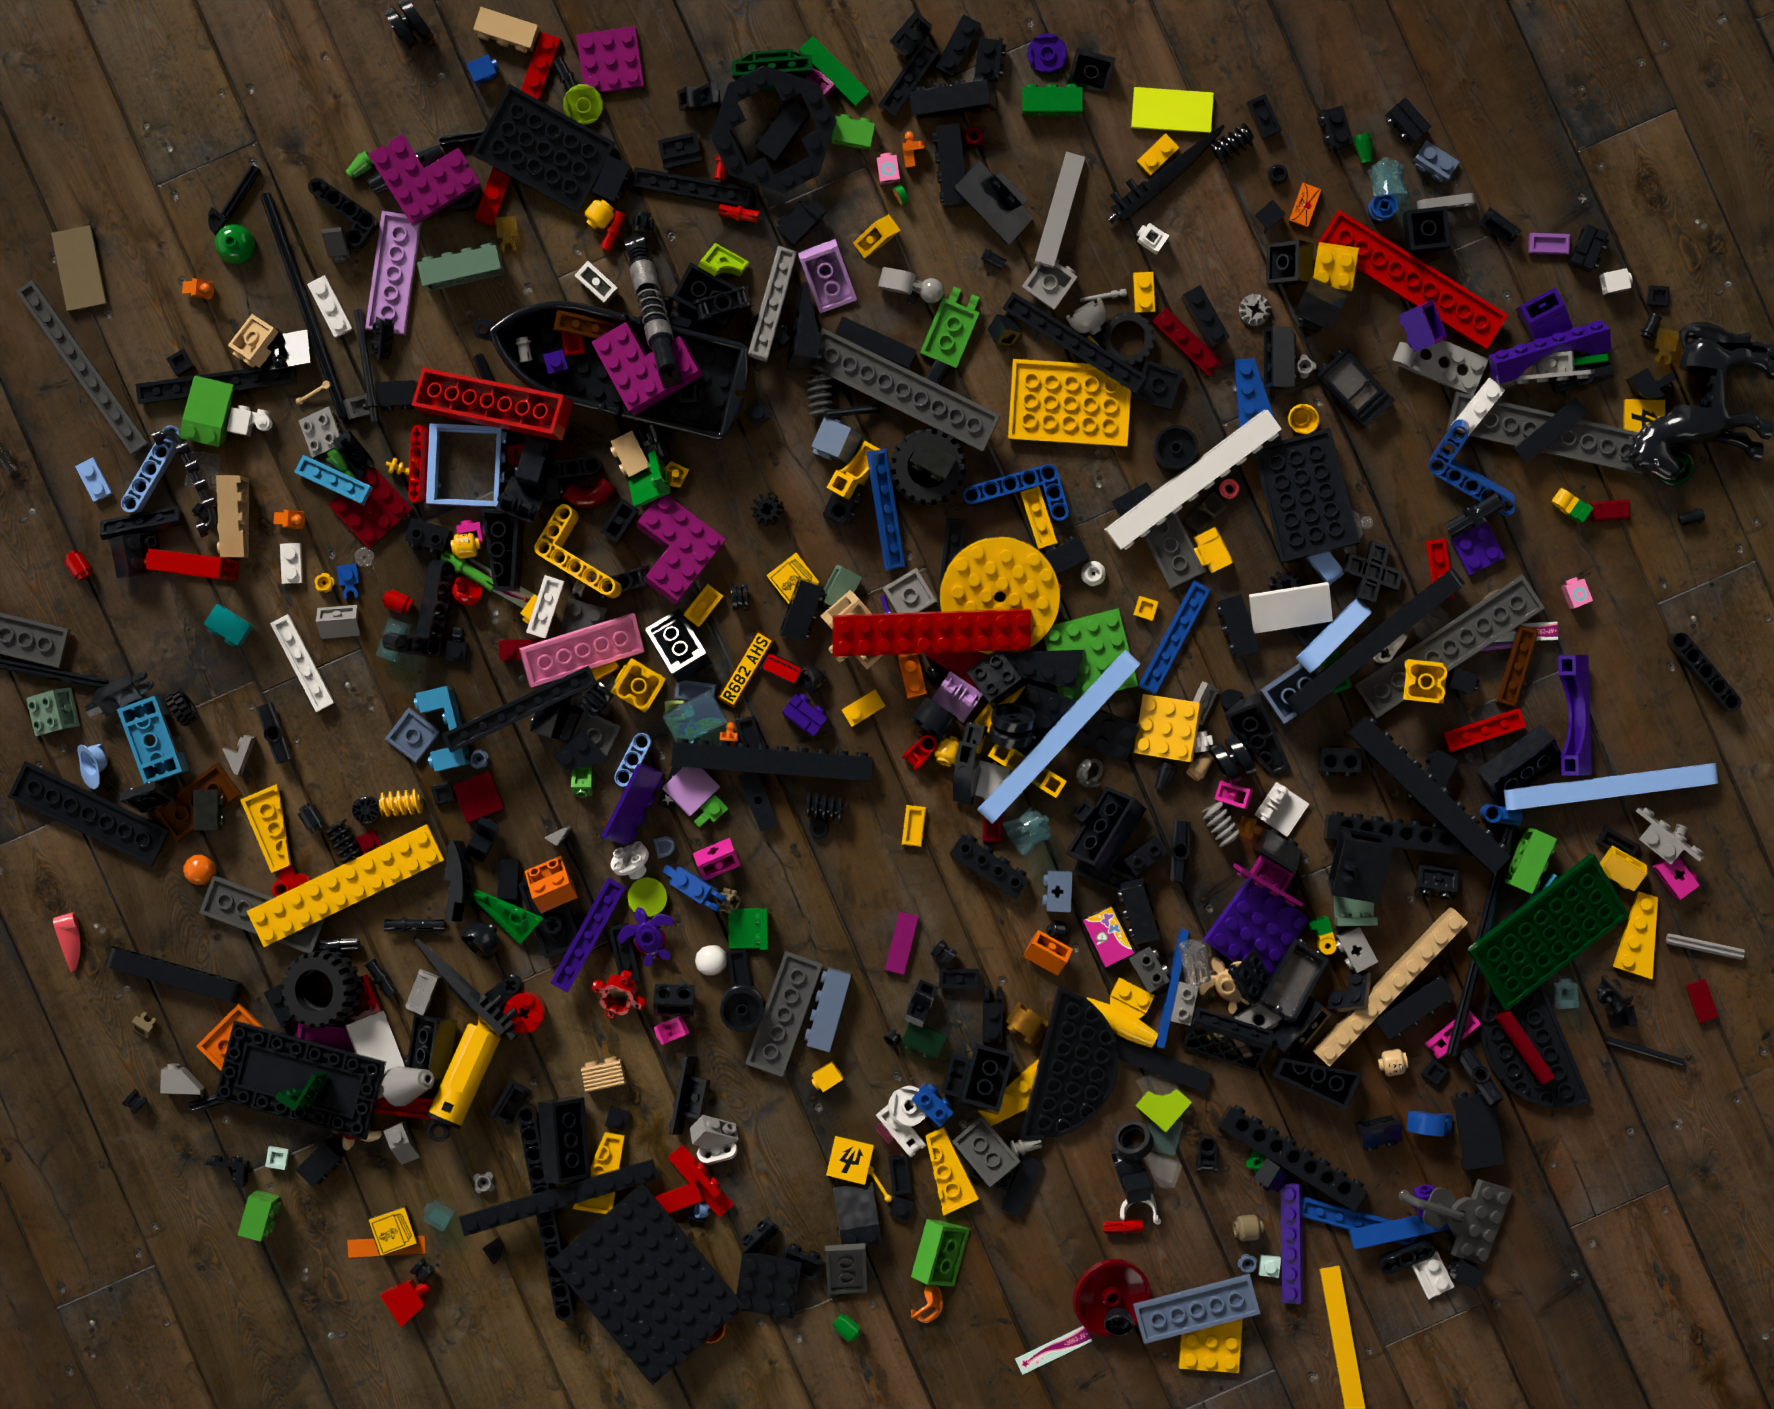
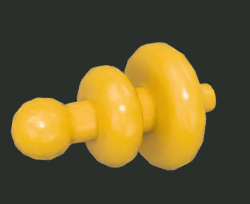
M393 458L391 463L386 461L385 465L389 466L390 474L397 470L396 473L398 475L401 472L409 475V468H405L403 462H400L398 465L397 458Z

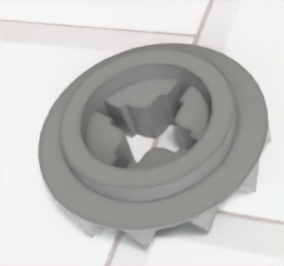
M1248 295L1239 305L1241 319L1250 326L1262 325L1270 316V304L1262 295ZM1258 302V309L1261 312L1256 313L1252 318V310L1249 307H1254Z

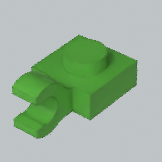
M714 794L700 807L704 813L694 822L698 827L702 826L709 818L715 822L728 808Z

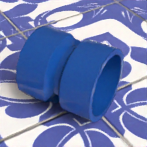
M1381 192L1369 202L1367 213L1373 221H1387L1396 212L1398 203L1393 194Z

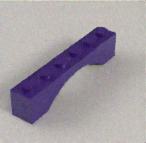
M1593 321L1589 325L1574 327L1569 331L1555 333L1550 337L1538 338L1533 342L1519 344L1511 349L1499 350L1489 355L1491 376L1498 384L1518 379L1533 363L1556 352L1576 350L1596 355L1612 350L1610 328L1603 321Z
M1588 655L1558 656V672L1568 704V731L1561 754V774L1591 775Z

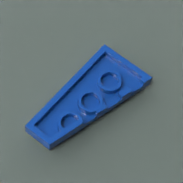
M1255 358L1235 359L1234 371L1239 428L1263 410H1268L1274 418Z

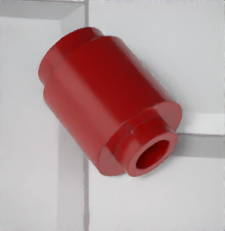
M74 550L65 556L64 564L78 581H82L92 574L90 570L92 567L82 552Z
M391 589L390 592L386 591L382 602L385 603L384 608L401 615L403 613L408 615L414 600H411L405 594Z

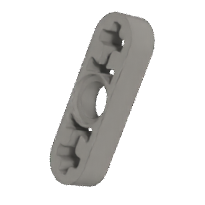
M1474 193L1423 199L1417 201V209L1447 206V209L1470 206L1475 204Z

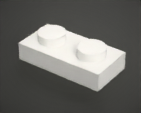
M301 543L280 544L282 584L303 583Z

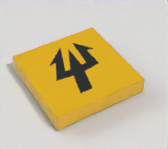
M1624 400L1623 429L1639 432L1643 426L1648 425L1651 421L1665 416V400Z
M835 1136L826 1175L865 1185L874 1145Z

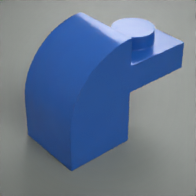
M1408 1111L1406 1131L1431 1136L1451 1135L1453 1115L1447 1113L1433 1114L1425 1111Z

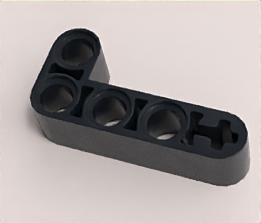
M311 179L308 183L309 192L353 223L346 234L347 242L355 249L364 248L378 228L377 218L323 179ZM317 185L321 186L326 191L325 195L321 191L316 190L315 187ZM339 195V202L331 204V198ZM350 207H356V212L353 215L347 214V210ZM366 218H372V224L369 227H364L363 225ZM360 234L361 240L358 243H353V236Z

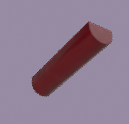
M1510 1009L1508 1011H1501L1495 1018L1540 1084L1554 1078L1553 1072Z

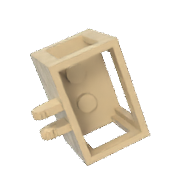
M849 590L821 615V618L833 630V615L872 613ZM833 644L829 647L831 653L833 651ZM874 655L870 659L866 656L855 657L868 669L883 655ZM848 656L837 657L836 659L838 662H842Z

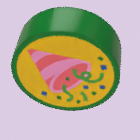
M902 185L892 188L901 206L909 202L908 195Z

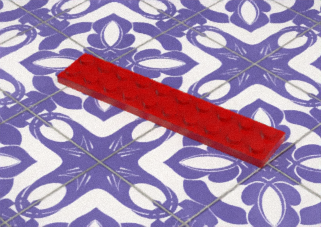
M1341 210L1337 211L1316 244L1319 245L1321 242L1360 248L1356 268L1358 271L1415 306L1433 300L1442 323L1485 350L1489 347L1508 317V314Z
M1031 609L833 615L832 655L834 657L1031 649Z

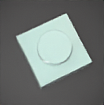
M269 1146L265 1167L286 1170L290 1149Z
M1260 1254L1258 1275L1279 1278L1281 1257Z

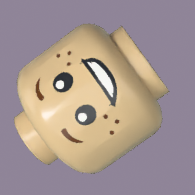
M1400 1049L1384 1051L1381 1055L1382 1059H1378L1380 1071H1384L1388 1077L1404 1074L1406 1068H1409L1406 1053H1402Z

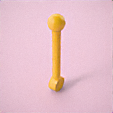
M869 1166L868 1174H871L885 1196L884 1200L887 1203L891 1202L892 1196L887 1194L875 1175L874 1168Z

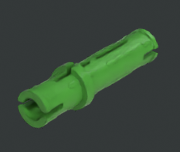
M446 550L444 555L441 556L440 560L452 562L455 572L464 574L489 590V592L493 591L492 578L468 564L465 559H459L449 550Z

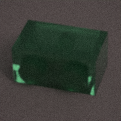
M908 1022L901 1039V1044H904V1049L914 1052V1050L922 1052L921 1056L932 1060L933 1057L938 1059L947 1035L923 1025V1027H919Z

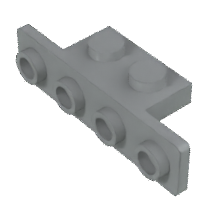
M1573 351L1556 352L1533 363V375H1522L1515 380H1517V384L1529 383V379H1537V382H1548L1549 377H1557V381L1569 380V376L1577 375V379L1589 378V374H1594L1595 371L1594 369L1575 371Z
M1639 807L1636 810L1637 813L1651 823L1639 840L1669 864H1672L1683 850L1699 862L1705 858L1702 856L1703 852L1695 845L1691 847L1686 843L1687 839L1678 832L1676 834L1673 833L1668 823L1662 819L1658 821L1653 817L1655 814L1649 808L1645 807L1643 809Z

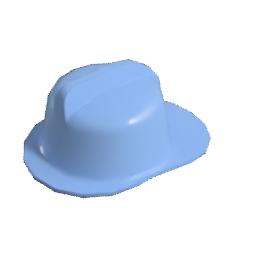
M101 744L89 747L80 745L77 751L81 776L89 788L96 789L100 784L99 773L108 764L104 747Z

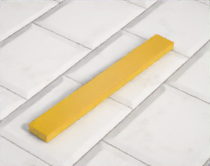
M1340 1266L1322 1268L1319 1270L1344 1409H1365Z

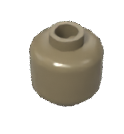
M1253 1214L1238 1216L1236 1221L1233 1222L1234 1236L1238 1237L1242 1242L1256 1241L1259 1239L1260 1233L1264 1231L1263 1222L1259 1221L1257 1216Z

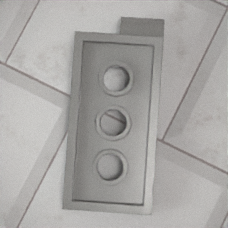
M1444 340L1416 352L1407 343L1399 342L1392 359L1393 363L1462 393L1474 395L1489 360L1488 358ZM1426 349L1430 352L1429 360H1423L1420 357L1422 350ZM1441 357L1448 359L1449 365L1447 368L1440 367L1438 362ZM1459 365H1464L1467 368L1466 375L1461 376L1458 374L1457 367Z

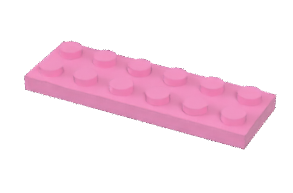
M634 613L519 648L531 688L563 678L588 665L592 669L645 652Z

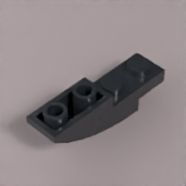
M969 722L966 724L963 741H959L956 755L953 801L973 805L982 768L979 766L988 729L987 726Z
M461 840L449 841L447 861L444 867V880L451 881L448 888V902L445 907V921L461 922L464 904L472 903L473 876L469 855H466L467 848L464 841Z

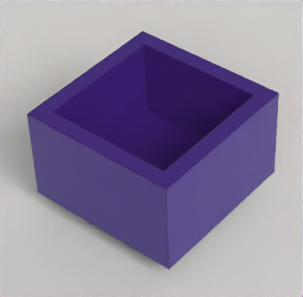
M1433 300L1400 314V325L1406 331L1408 345L1410 348H1413L1414 352L1432 346L1448 337Z

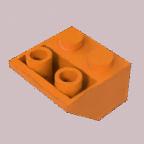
M562 856L525 871L532 899L540 913L578 898L574 883Z

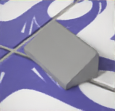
M567 826L544 838L556 846L564 842L572 827Z

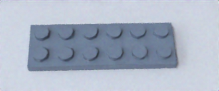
M1250 1274L1133 1304L1144 1344L1260 1314Z

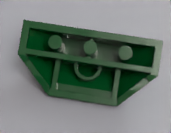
M793 49L754 51L740 57L738 60L732 61V78L734 80L764 65L804 79L813 73L812 56ZM773 84L761 91L776 90Z

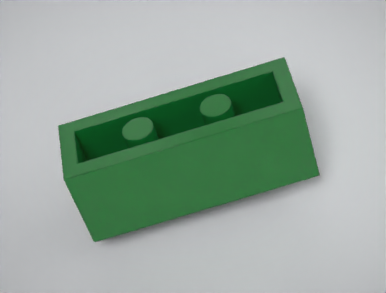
M1028 84L1026 87H1022V115L1082 114V87H1078L1077 84H1067L1066 87H1058L1057 84H1047L1046 87Z

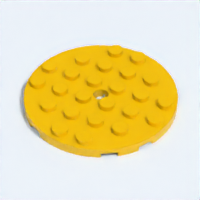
M1010 537L985 538L964 548L948 565L940 587L941 611L1031 609V647L1048 633L1056 619L1060 604L1058 580L1049 561L1032 545ZM1001 591L1005 593L1006 597L1004 601L998 602L994 599V595ZM1000 650V651H1001V652H1023V651H1025V650ZM979 651V652H982V653H985V654L990 655V654L993 653L994 651Z

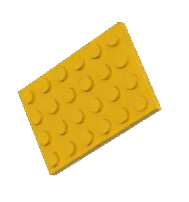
M1013 359L1008 439L1127 447L1131 390L1090 364Z

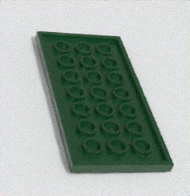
M1590 853L1467 948V951L1502 1009L1508 1011L1627 918L1629 913L1594 854Z

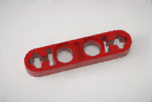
M415 425L411 431L408 496L409 500L413 503H424L426 501L429 428L422 425Z

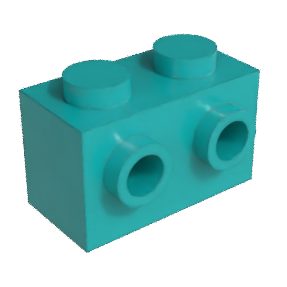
M221 604L215 605L204 622V625L208 627L207 631L215 636L220 634L225 638L224 642L232 647L235 645L242 646L254 628V625Z

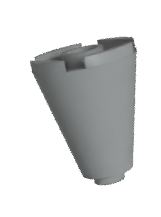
M401 1066L388 1069L381 1081V1086L384 1087V1098L394 1106H406L433 1087L434 1076L426 1069Z

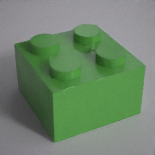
M256 1190L248 1196L238 1236L261 1242L270 1233H273L276 1222L273 1221L274 1216L279 1213L281 1207L279 1202L280 1196Z

